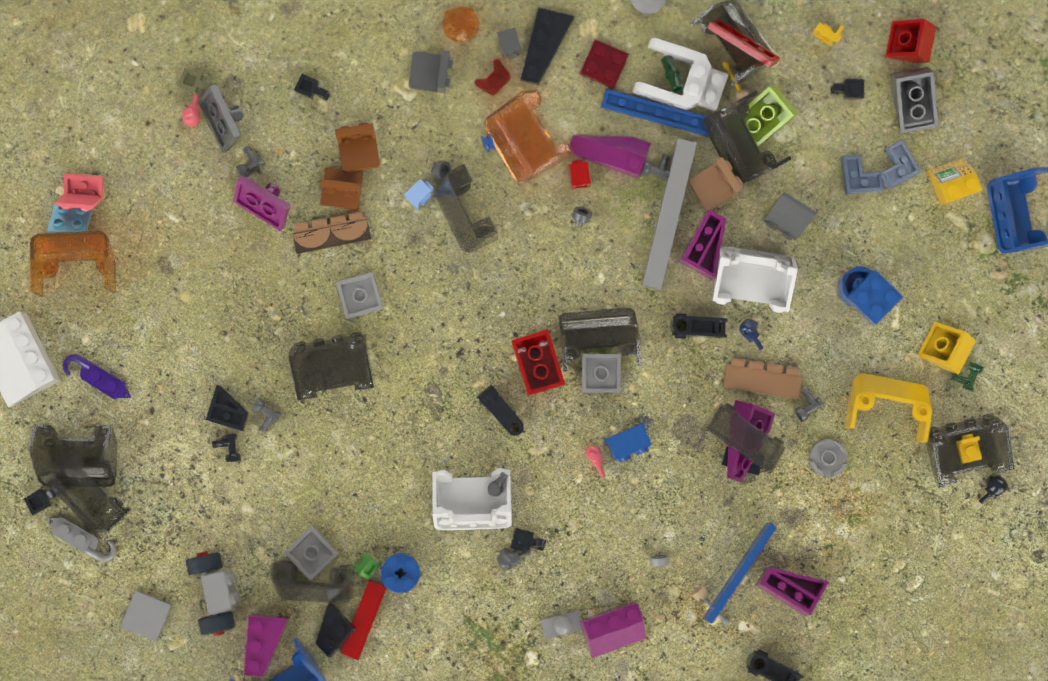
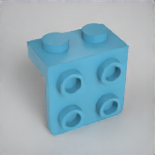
M55 203L47 229L51 245L90 248L91 239L88 227L93 209L91 211H82L81 208L62 209L61 206H56Z

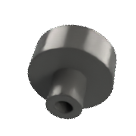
M438 161L432 167L431 172L437 180H448L451 176V165L447 161Z
M575 207L572 213V218L576 220L575 224L580 227L583 223H589L592 212L584 207Z

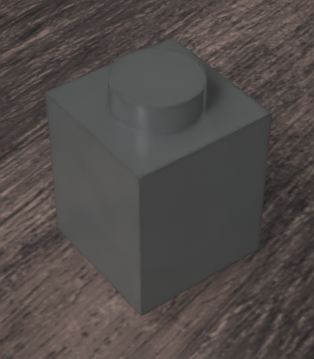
M515 27L497 32V39L503 59L517 58L518 54H521V46Z

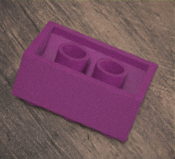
M632 601L579 621L591 658L646 639L644 620L638 602Z

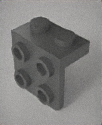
M442 50L441 55L414 52L408 83L409 88L446 94V87H450L451 76H448V72L453 67V57L450 56V51Z

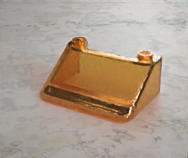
M537 88L521 91L485 120L486 131L490 133L500 155L515 180L519 183L529 181L574 154L571 146L567 143H561L557 146L553 144L534 110L541 104V95Z

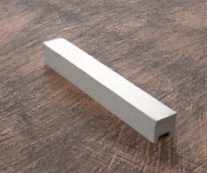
M679 138L675 145L670 172L642 281L643 287L655 289L659 292L662 289L697 144L695 141L691 142Z

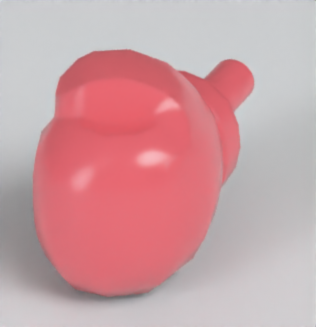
M194 94L192 104H188V108L182 112L183 122L189 127L197 126L200 121V107L197 106L198 94Z

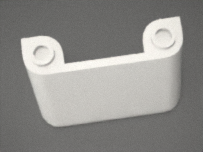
M720 247V256L713 288V301L725 305L727 302H731L733 298L767 303L777 313L789 312L798 270L793 257L734 247Z
M498 468L491 473V477L453 478L452 474L447 470L433 472L434 527L438 530L503 529L512 525L510 470ZM501 472H504L508 477L502 485L503 492L499 496L493 497L488 493V485L496 481Z

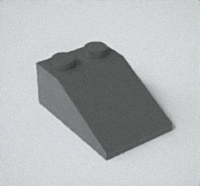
M929 67L891 73V89L900 133L938 127L934 72Z
M784 192L773 203L763 221L766 222V226L770 229L781 231L782 236L786 239L796 240L814 219L817 212Z

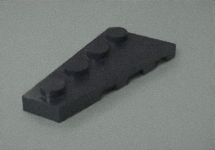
M538 7L520 81L535 85L540 84L575 16Z

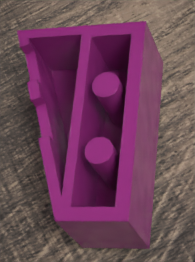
M710 209L707 210L678 262L710 280L715 279L726 218Z
M769 567L764 569L755 586L800 614L809 616L814 611L830 581Z
M251 614L248 616L243 675L263 677L267 674L290 616Z

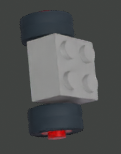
M208 551L196 553L197 557L185 560L188 575L202 573L201 581L210 616L198 619L200 634H213V636L225 634L224 631L235 627L233 613L229 610L238 607V603H240V594L235 590L234 586L236 575L231 571V568L212 573L209 572L223 568L220 552L208 554Z

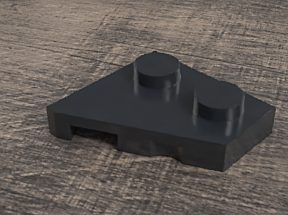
M216 385L206 420L244 431L249 412L222 386Z
M333 603L327 604L315 643L328 658L332 657L356 630L353 624Z

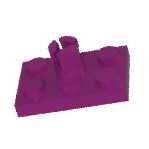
M243 175L237 180L233 202L280 232L285 227L291 206L285 200L278 198L280 189L273 183L272 185L268 183L264 189Z

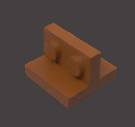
M325 167L324 179H321L320 182L322 189L320 205L359 211L364 173L357 171L345 173L342 169Z

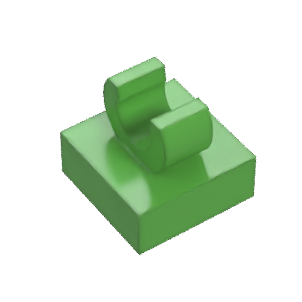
M361 554L360 556L363 558L361 563L354 562L355 571L369 580L380 564L370 556Z

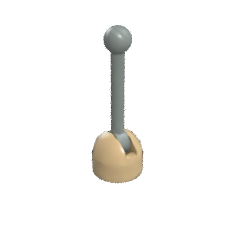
M703 585L697 587L691 594L698 602L705 601L711 606L712 603L708 600V591ZM720 613L718 616L722 619V623L728 625L730 622L729 618L724 617Z

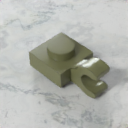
M184 68L178 86L197 94L198 89L206 92L212 84L202 81L204 77L202 74Z

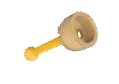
M723 62L722 68L726 69L738 90L735 96L738 104L741 105L748 102L752 95L747 89L740 88L729 68V63Z

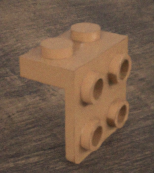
M723 157L689 180L690 186L706 210H713L742 190L741 186L743 184L740 178L734 176L731 171V164L728 160H724Z

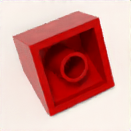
M926 19L892 21L885 57L908 63H930L937 26Z

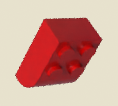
M548 329L511 340L528 397L565 386Z

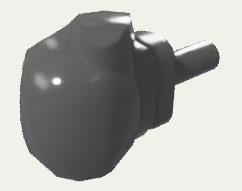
M503 548L500 550L497 562L502 570L508 571L521 563L520 558L529 555L530 551L529 553L521 552L517 554L516 550L510 552L507 548Z

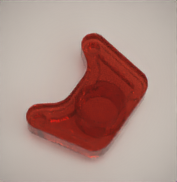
M499 59L493 61L494 70L486 79H476L474 81L477 88L490 96H495L511 78L510 73Z

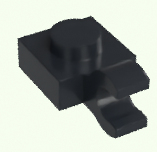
M303 73L294 88L296 93L313 99V96L316 95L327 101L330 96L327 90L318 87L320 84L318 80Z
M845 79L844 84L834 83L833 86H830L831 94H844V99H864V79Z
M54 487L44 493L43 489H39L23 498L33 516L50 507L49 500L62 493L58 487Z
M515 528L510 548L529 553L530 548L544 551L546 540L533 538V532Z

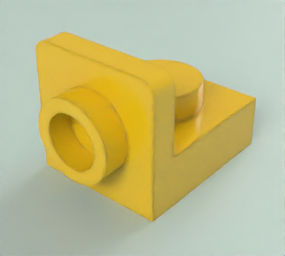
M819 23L812 34L830 47L833 42L838 43L844 35L841 33L844 26L841 25L837 32L834 33L830 26Z
M973 434L961 436L962 440L956 441L961 463L982 459L978 444L979 436L973 437Z

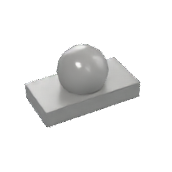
M579 610L541 619L545 638L548 639L582 630L579 623L581 620Z

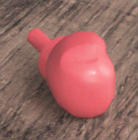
M588 446L586 456L591 460L593 466L597 467L602 478L605 476L601 464L604 463L602 451L598 446Z

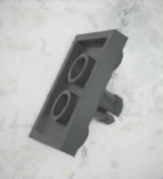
M215 84L209 86L198 103L221 151L226 152L230 150L241 136L240 129L235 124V121L243 119V112L238 105L228 108L224 101L223 93Z

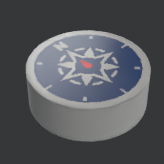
M668 555L649 557L651 566H665L669 564Z

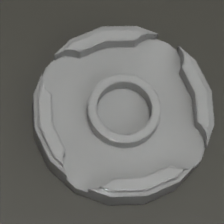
M820 440L810 449L809 464L813 471L820 476H837L847 466V451L836 440Z

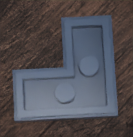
M903 140L885 149L894 165L880 173L888 190L921 173Z
M861 155L841 157L845 195L884 191V183L880 176L882 171L863 173Z

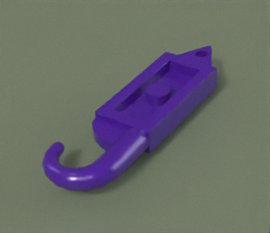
M72 354L63 361V370L67 375H71V372L68 370V364L71 361H75L82 365L80 377L83 381L115 400L117 398H132L126 387L127 383L82 356Z

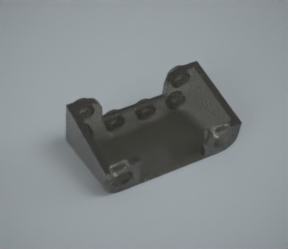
M462 164L452 169L435 189V196L460 248L466 253H471L497 241L498 232L490 216L473 224L471 223L459 196L470 189L473 180L465 164Z
M354 332L351 336L346 337L336 335L328 340L318 338L311 343H305L304 341L296 342L290 349L288 357L297 400L315 398L318 391L354 385L355 391L374 388L367 336L362 334V332Z
M985 414L981 418L976 419L967 418L963 422H950L945 424V426L930 427L928 440L925 443L935 483L939 487L958 483V479L954 475L989 467L995 474L1014 470L1009 426L994 416V414ZM973 434V437L979 436L978 444L982 459L961 463L956 441L962 440L961 436Z
M278 560L271 563L270 577L275 591L281 599L348 603L353 598L355 565L331 567L330 583L296 581L297 568L294 563Z

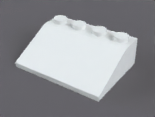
M20 311L0 321V392L10 408L61 381L27 313Z

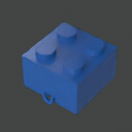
M872 270L862 281H858L855 284V288L845 299L872 325H877L904 296L877 270Z
M643 422L612 437L603 438L613 460H619V463L631 459L630 454L636 452L637 455L649 451L648 447L652 446Z

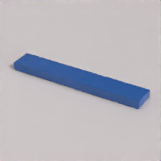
M606 89L601 108L709 138L711 137L716 119Z
M765 523L702 619L707 623H714L776 530L775 525Z

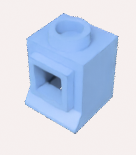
M420 179L404 196L419 211L420 205L424 206L432 198L434 188L428 181L423 182Z

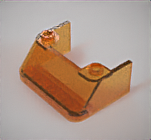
M102 231L42 233L34 235L30 240V291L39 297H43V278L53 277L57 274L58 262L96 260V269L101 274H104V288L112 293H116V263L109 237Z

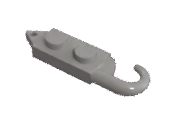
M64 516L61 518H46L53 535L101 562H108L114 558L116 546L112 541H108L111 552L108 555H103L97 551L99 541L96 535Z

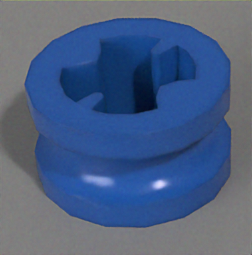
M490 133L487 134V137H481L487 153L490 152V149H496Z

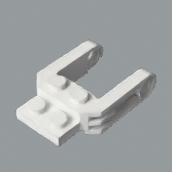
M651 38L648 49L663 53V56L671 55L673 59L692 66L687 76L682 96L642 82L635 83L633 93L640 97L686 111L697 105L716 111L728 74L712 69L708 58L703 53L658 38Z

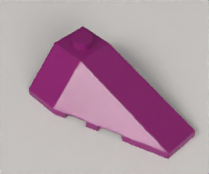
M573 135L567 153L638 179L651 143L635 137Z
M735 400L729 421L727 478L742 482L752 464V454L759 452L761 448L759 444L763 436L767 437L770 432L775 413L754 404Z

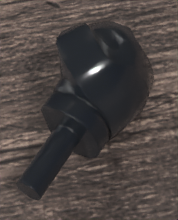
M990 475L986 479L987 487L985 490L988 493L979 502L983 504L991 496L995 499L1008 489L1007 481L1000 475Z

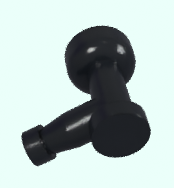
M237 434L225 435V439L212 441L213 448L228 447L229 454L225 457L226 462L241 461V455L236 452L235 438H237Z

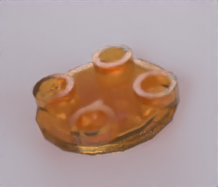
M458 6L445 12L442 28L444 34L450 40L463 43L470 41L476 36L479 30V19L472 8Z

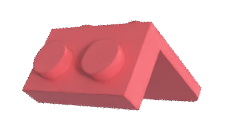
M65 173L63 175L64 194L56 200V206H61L62 209L81 208L82 211H91L104 198V176Z

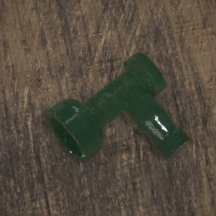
M969 362L968 369L970 373L968 378L952 373L950 380L963 384V389L973 392L976 377L983 372L984 367Z

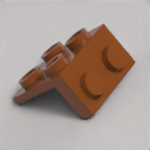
M361 123L358 126H342L339 129H335L343 172L360 171L380 166L373 123Z

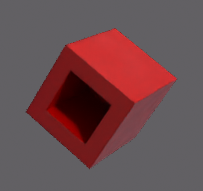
M582 159L573 160L572 164L568 165L571 190L590 187L591 180L588 161L583 162Z

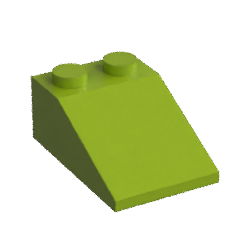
M774 84L763 91L727 124L745 146L753 152L799 112Z

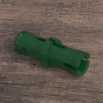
M671 55L664 56L661 59V63L665 69V78L669 80L672 92L678 93L684 89L679 77L680 71L676 68Z

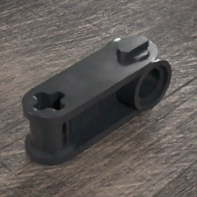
M676 313V316H673L670 329L672 336H675L677 339H686V337L727 338L725 331L728 318L697 317ZM678 321H682L685 324L684 331L677 329L676 324Z
M491 384L476 396L509 434L518 436L523 432L524 425ZM512 422H514L515 424L520 423V425L518 426L519 431L510 430L512 427Z
M760 649L754 650L747 657V672L757 677L760 675L770 681H800L804 678V675L768 657L769 654ZM761 658V666L754 667V660Z

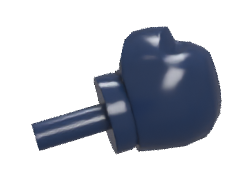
M746 319L739 328L741 335L749 343L754 341L759 350L763 349L764 347L758 340L760 334L757 331V321Z

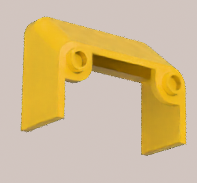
M865 373L858 374L853 378L845 429H853L855 427L857 410L866 411L874 406L875 397L913 404L912 415L919 421L916 442H927L932 417L930 393L925 385Z

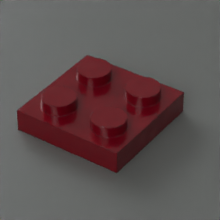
M594 39L579 75L614 89L629 57V53Z

